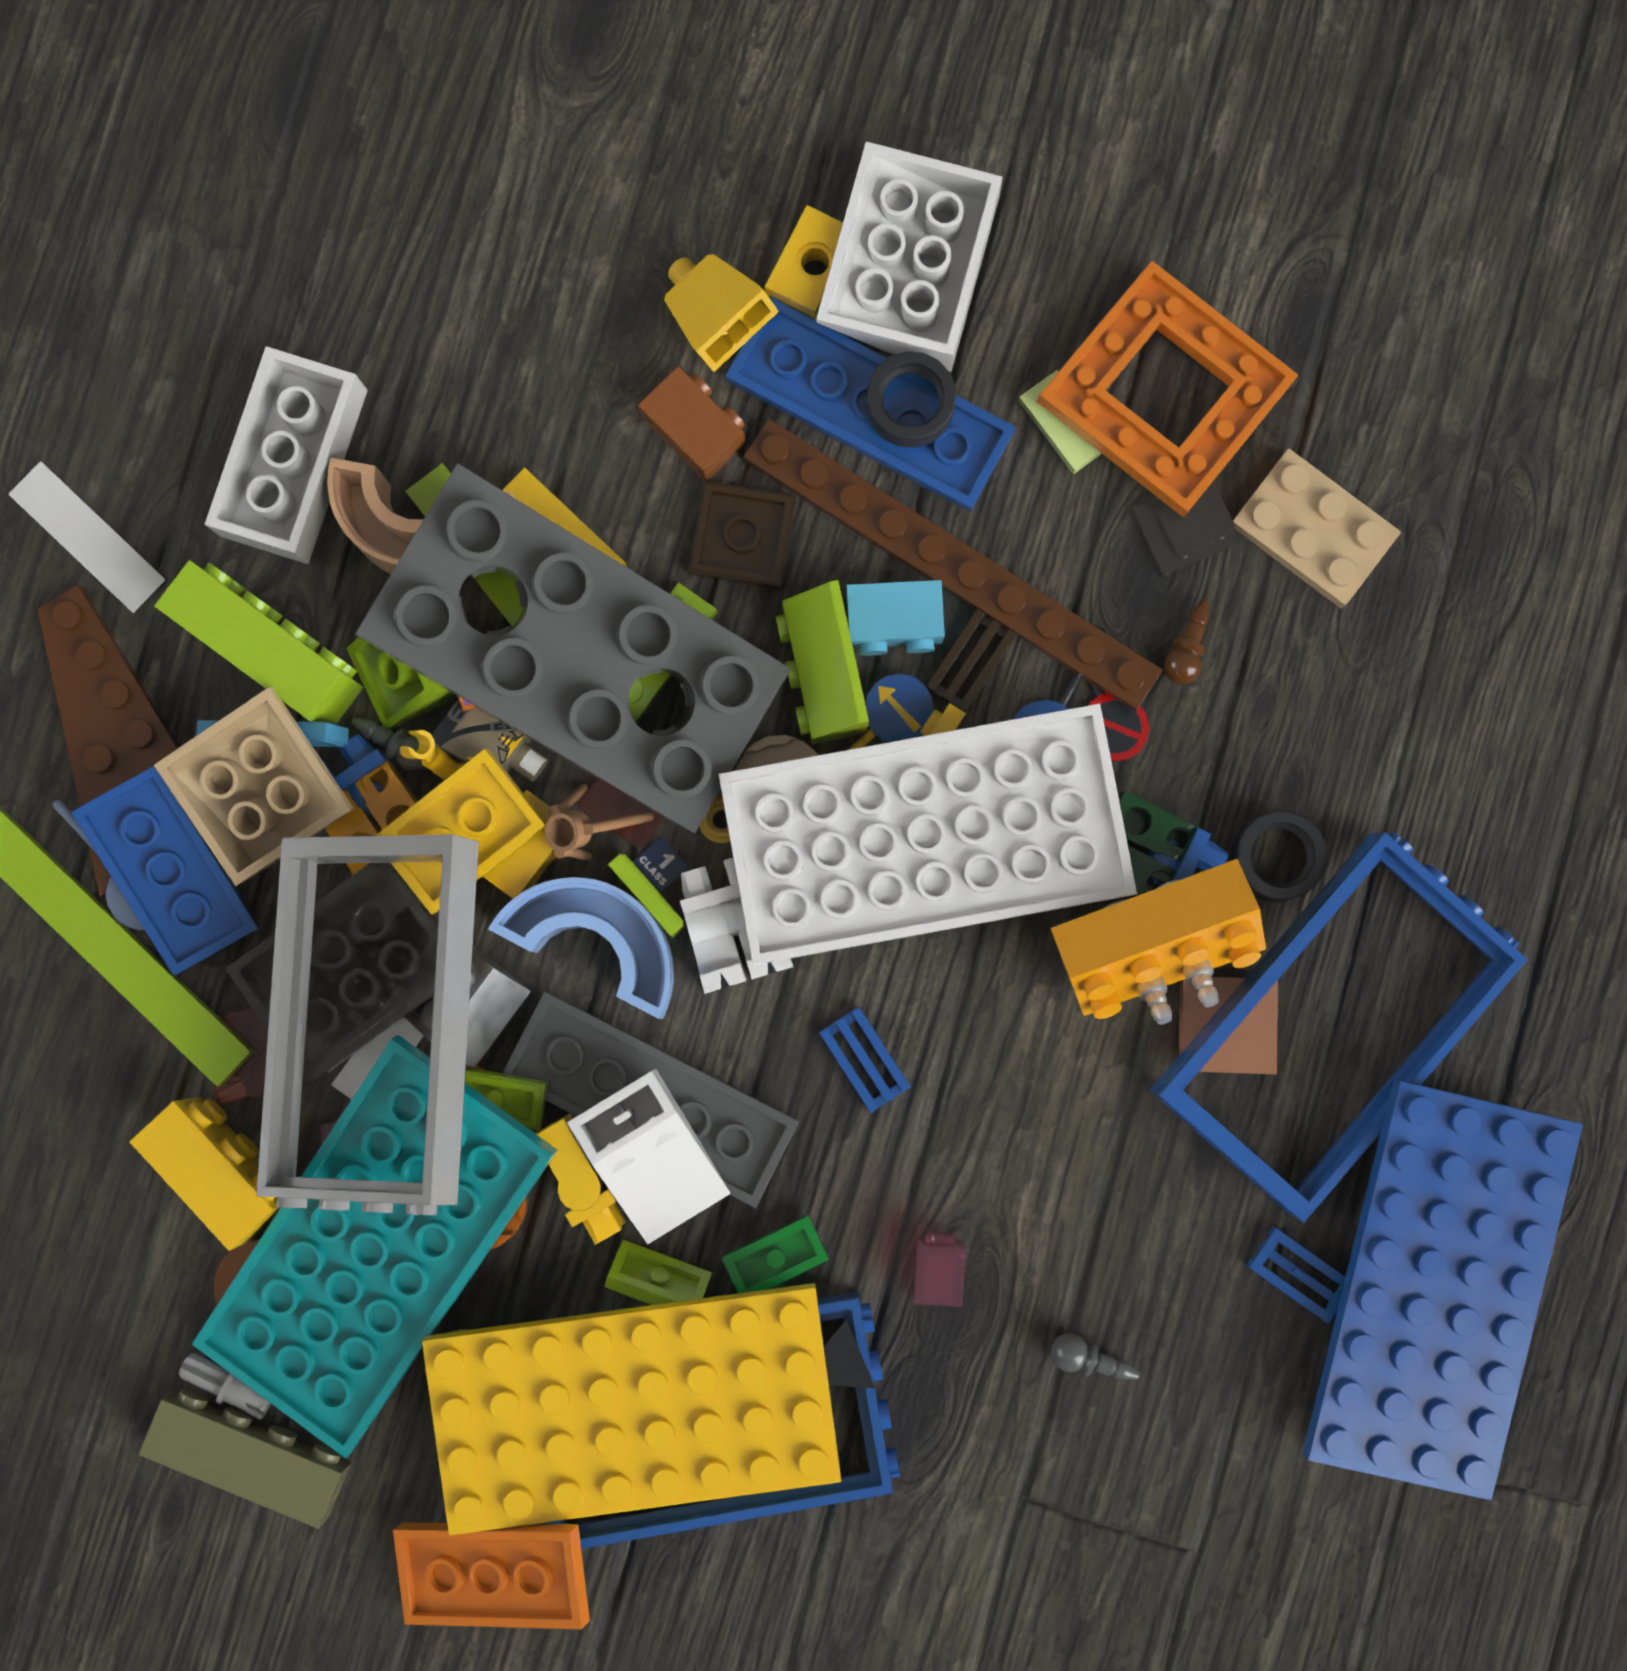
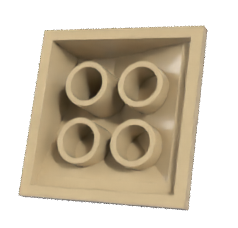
M272 686L154 764V767L235 886L255 877L281 860L282 838L314 837L354 809Z

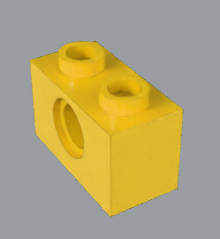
M807 205L765 285V293L768 297L772 296L816 320L843 222ZM820 261L827 266V270L820 275H810L804 271L803 267L808 262Z

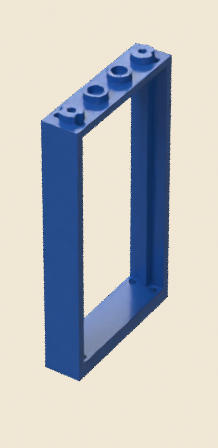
M1386 832L1370 833L1149 1090L1283 1210L1303 1223L1381 1133L1393 1080L1398 1079L1422 1085L1528 960L1516 949L1519 943L1511 934L1498 926L1493 929L1481 918L1484 914L1483 910L1474 901L1464 895L1457 897L1445 886L1449 882L1446 876L1430 864L1426 863L1424 866L1410 855L1413 851L1411 845L1394 832L1389 834ZM1381 862L1488 957L1490 961L1299 1186L1294 1189L1183 1090L1374 867Z
M858 1291L818 1298L820 1322L843 1318L845 1322L847 1319L873 1383L874 1381L883 1380L879 1352H869L866 1333L875 1332L870 1302L860 1304ZM855 1387L870 1471L843 1475L839 1483L692 1502L575 1523L579 1526L581 1549L893 1494L891 1478L900 1477L896 1448L886 1449L883 1430L892 1428L887 1399L877 1400L875 1388ZM560 1520L540 1524H568V1520Z

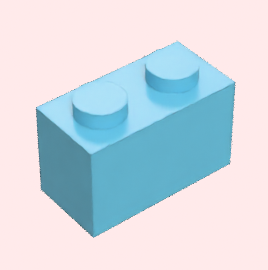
M942 580L847 585L848 627L853 649L859 648L860 655H882L888 653L887 647L906 646V652L926 653L934 651L935 644L943 643L945 632Z

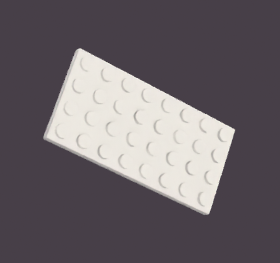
M1100 704L719 774L753 965L1137 895Z

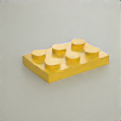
M484 749L375 836L454 834L479 841L477 881L543 829L546 821L490 750ZM442 862L391 863L431 915L438 912L440 908Z

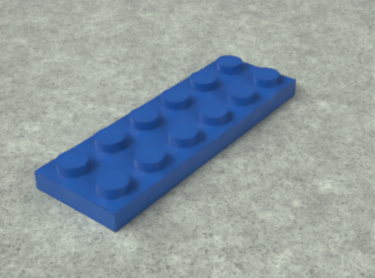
M770 296V300L779 312L741 347L725 375L726 381L971 512L1011 440L1016 427L956 395L953 417L946 431L934 442L917 448L898 447L882 439L871 426L866 412L868 383L875 369L887 358L845 335L817 323L815 319ZM906 373L897 376L887 385L883 393V405L887 415L894 422L902 426L916 427L925 424L934 416L938 408L939 396L935 386L918 374Z

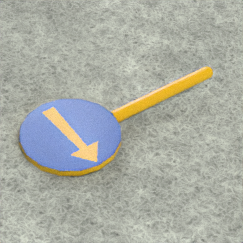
M904 674L888 675L877 681L867 693L865 700L870 729L848 750L865 747L875 736L887 742H894L923 735L920 732L934 711L932 696L926 686L915 677Z

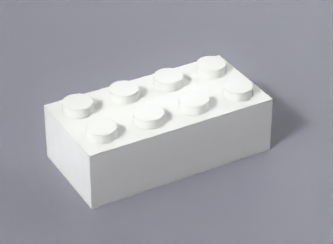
M265 347L205 521V525L220 537L309 564L330 502L327 485L330 457L344 460L368 391L357 375L277 349Z

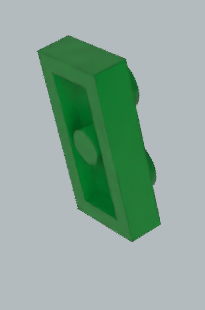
M808 1214L722 1256V1261L738 1293L771 1289L829 1260V1256Z

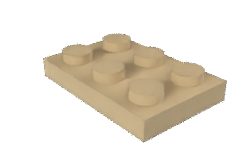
M1289 448L1230 524L1232 528L1341 609L1347 605L1401 533V531Z

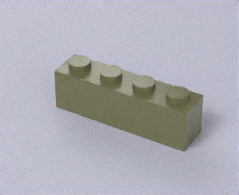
M182 1389L180 1392L175 1391L161 1399L139 1452L140 1456L317 1529L330 1517L351 1466V1462L341 1459V1455L331 1447L324 1444H314L312 1447L296 1440L297 1435L284 1427L272 1425L268 1429L251 1422L253 1417L243 1410L226 1407L225 1410H221L207 1404L208 1398L193 1390Z

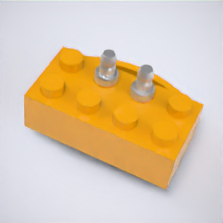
M1238 859L1181 880L1167 882L1152 891L1111 903L1101 910L1051 928L1083 1016L1093 1013L1097 1019H1104L1117 1014L1122 1009L1121 1002L1139 996L1141 1000L1147 1001L1148 1006L1152 1009L1153 1019L1160 1025L1166 1024L1172 1020L1171 1008L1166 1003L1165 993L1167 992V985L1184 979L1189 984H1193L1194 989L1198 991L1199 1001L1205 1007H1212L1219 1002L1218 992L1213 987V980L1211 978L1214 972L1213 969L1232 962L1235 968L1247 967L1257 962L1261 957L1260 951L1266 949L1260 908Z

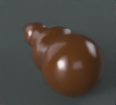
M1202 599L1191 612L1190 622L1187 623L1183 638L1174 639L1173 647L1175 649L1164 660L1165 675L1175 684L1186 685L1192 683L1201 672L1200 656L1204 655L1206 648L1200 643L1205 631L1204 626L1207 625L1209 620V602L1206 599Z

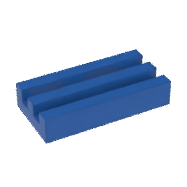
M859 1007L819 1032L870 1113L911 1088ZM855 1020L897 1084L890 1089L848 1026ZM838 1031L842 1032L881 1094L876 1098H872L832 1036Z
M1272 1226L1267 1233L1269 1236L1264 1243H1260L1256 1249L1258 1252L1253 1258L1249 1259L1246 1266L1329 1324L1338 1310L1345 1276ZM1278 1242L1340 1285L1337 1291L1333 1293L1273 1249ZM1267 1258L1329 1302L1323 1309L1264 1267L1263 1264Z

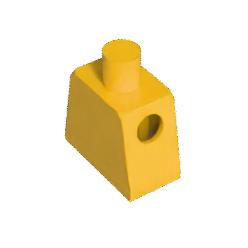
M714 254L707 255L696 266L689 258H680L669 269L668 277L675 286L666 293L664 301L691 346L713 372L779 312L765 291L757 283Z

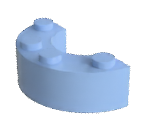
M578 877L559 878L540 883L512 899L494 918L488 930L535 953H538L550 938L565 930L587 928L597 931L612 944L620 959L622 979L616 997L658 1019H663L666 1014L674 985L673 957L667 937L659 922L640 901L613 885L595 879Z

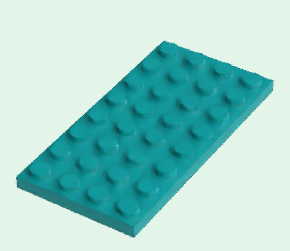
M400 1035L391 1038L301 1177L423 1183L430 1057ZM464 1083L457 1205H437V1215L406 1214V1204L393 1203L392 1213L362 1212V1202L350 1201V1210L319 1209L318 1199H308L307 1208L281 1207L192 1345L346 1459L354 1451L422 1351L423 1338L433 1335L558 1150Z

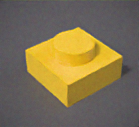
M951 703L944 713L935 709L920 733L927 736L954 731L958 728L966 713Z

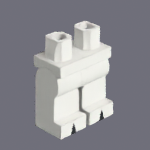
M734 857L724 860L730 881V886L713 891L706 866L681 873L682 891L685 899L681 900L680 903L695 953L704 994L747 981L734 938L739 935L751 979L793 967L791 958L757 965L752 964Z

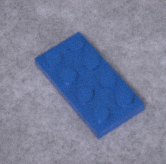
M154 766L71 812L173 976L259 928V923L238 889Z

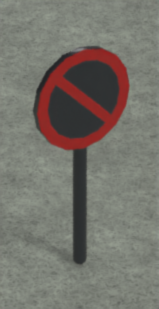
M1089 683L1095 699L1087 706L1100 704L1111 761L1119 762L1130 759L1139 753L1147 742L1149 723L1146 712L1141 705L1136 711H1133Z

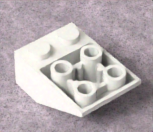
M657 1069L652 1070L567 1122L591 1164L647 1244L731 1194Z

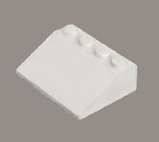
M866 142L816 322L893 355L903 352L925 353L939 360L951 372L998 204L1003 177Z

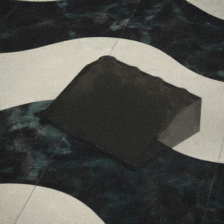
M369 863L315 903L303 1065V1082L306 1086H311L434 995L439 923L391 863ZM275 933L226 968L267 1030L269 1028Z

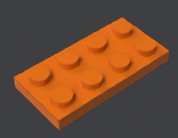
M402 1522L393 1529L405 1625L583 1629L590 1621L578 1524H531L449 1536L447 1523Z

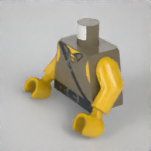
M459 699L432 734L424 730L408 731L410 735L418 739L419 748L416 752L408 746H400V754L404 758L422 759L423 766L443 780L450 777L484 749L490 750L507 773L513 768L532 782L540 775L548 762V758L529 746L532 741L531 739L477 707L463 712Z

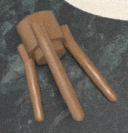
M583 783L575 788L560 804L550 806L549 813L551 817L545 824L544 834L548 844L555 849L554 854L557 858L568 856L589 861L592 859V854L579 849V847L585 846L592 834L649 822L654 819V815L651 812L591 822L583 812L578 810L569 811L587 792L588 786Z

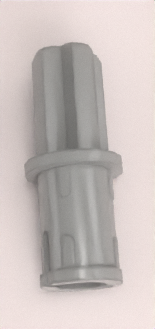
M190 1353L180 1367L179 1376L181 1379L216 1395V1403L218 1404L224 1401L246 1411V1413L259 1420L263 1419L271 1405L269 1401L223 1367L196 1353Z

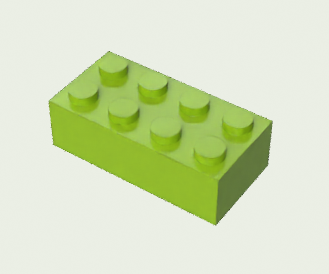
M189 560L154 607L265 689L272 686L284 703L307 720L336 725L364 688L352 679L357 670L324 646L317 653L315 650L320 645L318 641L286 618L279 625L278 622L283 617L280 613L248 590L241 597L246 588L210 562L202 569Z

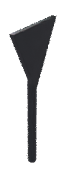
M846 1319L824 1346L829 1386L875 1388Z

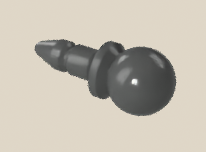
M359 717L352 720L353 726L365 738L372 739L376 744L387 748L386 757L391 760L397 759L398 764L404 770L417 773L427 769L423 766L422 759H407L400 754V746H408L414 749L415 752L419 748L418 739L413 735L409 736L408 731L401 728L395 733L383 725L379 726L374 720Z
M1064 1333L1058 1336L1052 1343L1050 1350L1051 1359L1056 1367L1062 1371L1076 1372L1080 1370L1082 1375L1088 1377L1094 1369L1095 1372L1107 1376L1113 1375L1114 1378L1119 1380H1136L1140 1377V1372L1129 1363L1121 1359L1116 1360L1114 1357L1103 1353H1098V1344L1091 1342L1087 1345L1085 1340L1077 1334Z

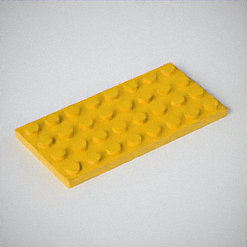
M815 1283L428 1335L422 1340L449 1536L841 1482Z

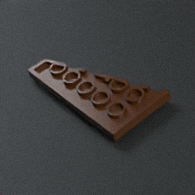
M76 585L37 610L80 806L151 768L154 764L178 749L180 745L83 587ZM89 846L100 897H106L105 893L111 876L98 855Z

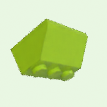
M839 581L827 582L783 600L784 614L775 617L781 644L790 642L794 660L785 662L786 666L791 668L788 673L791 689L800 688L804 706L795 707L800 734L810 733L812 745L865 734L868 730L869 719Z

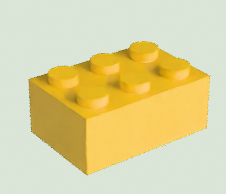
M202 1097L173 1101L142 1129L130 1143L228 1251L251 1242L268 1228L281 1208L276 1207L277 1197L256 1196L259 1167L257 1156L260 1153L258 1147L243 1133L236 1135L225 1123L228 1119L227 1114L214 1100L210 1098L204 1100Z

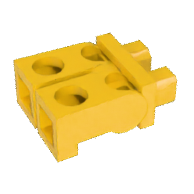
M569 1113L537 1131L535 1134L558 1150L548 1165L559 1182L558 1195L561 1202L570 1208L565 1216L572 1227L583 1222L596 1245L620 1231L626 1220L616 1204V1198L591 1164L567 1122L577 1117Z

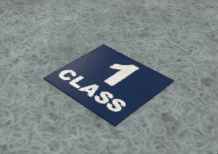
M662 837L657 839L633 861L660 892L664 891L681 873H684L689 868Z

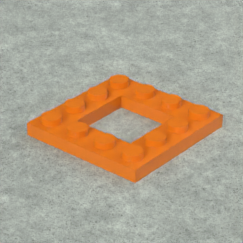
M1151 261L1041 392L1036 402L1184 518L1295 381L1298 374L1159 265ZM1156 330L1229 386L1179 448L1106 391Z

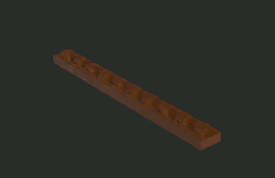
M768 419L744 455V462L928 580H942V589L975 610L980 609L985 612L987 617L1002 623L1001 626L1017 633V637L1078 674L1133 711L1139 708L1161 674L1162 669L772 420Z

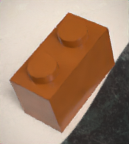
M678 366L638 404L642 419L704 481H708L746 444L745 434L742 430L745 423L728 405L721 409L709 397L712 394V390L700 376L694 372L688 376Z

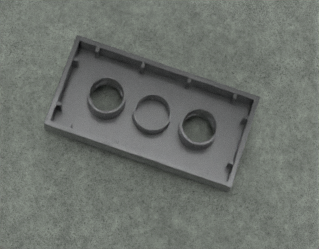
M458 463L354 635L673 824L694 834L721 790L719 774L732 771L791 668ZM495 570L508 575L516 583L514 585L519 593L522 611L518 621L512 628L508 625L501 630L487 631L484 634L472 628L465 621L467 617L462 608V597H459V591L468 575L474 578L482 573H495ZM663 670L671 674L680 683L685 697V709L680 721L676 725L664 730H653L652 734L642 730L634 722L628 696L633 683L638 677L641 679L649 674L662 673Z

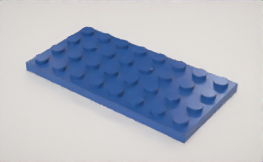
M1393 1080L1302 1453L1308 1461L1492 1500L1583 1124L1403 1080Z

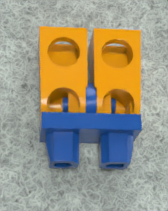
M359 734L349 739L348 745L339 748L350 765L348 769L336 776L328 762L322 759L354 808L326 828L330 837L375 836L381 830L372 818L373 816L383 830L418 802L390 759L384 753L375 749ZM346 863L353 876L365 882L391 865V863Z

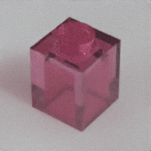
M928 1232L926 1240H915L912 1286L914 1304L962 1307L966 1247L963 1243L955 1242L954 1234Z

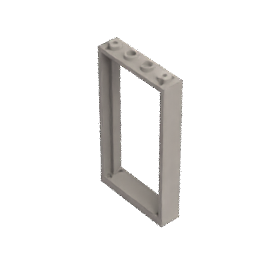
M454 834L282 838L256 1196L277 1197L276 1207L307 1208L308 1199H318L319 1209L350 1210V1201L362 1202V1212L392 1213L393 1203L406 1204V1214L437 1215V1205H457L479 841ZM442 862L423 1183L296 1177L317 864Z

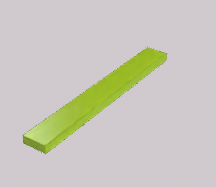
M0 806V877L217 1087H222L255 1051L176 975L173 976L170 969L121 922L116 920L110 911Z

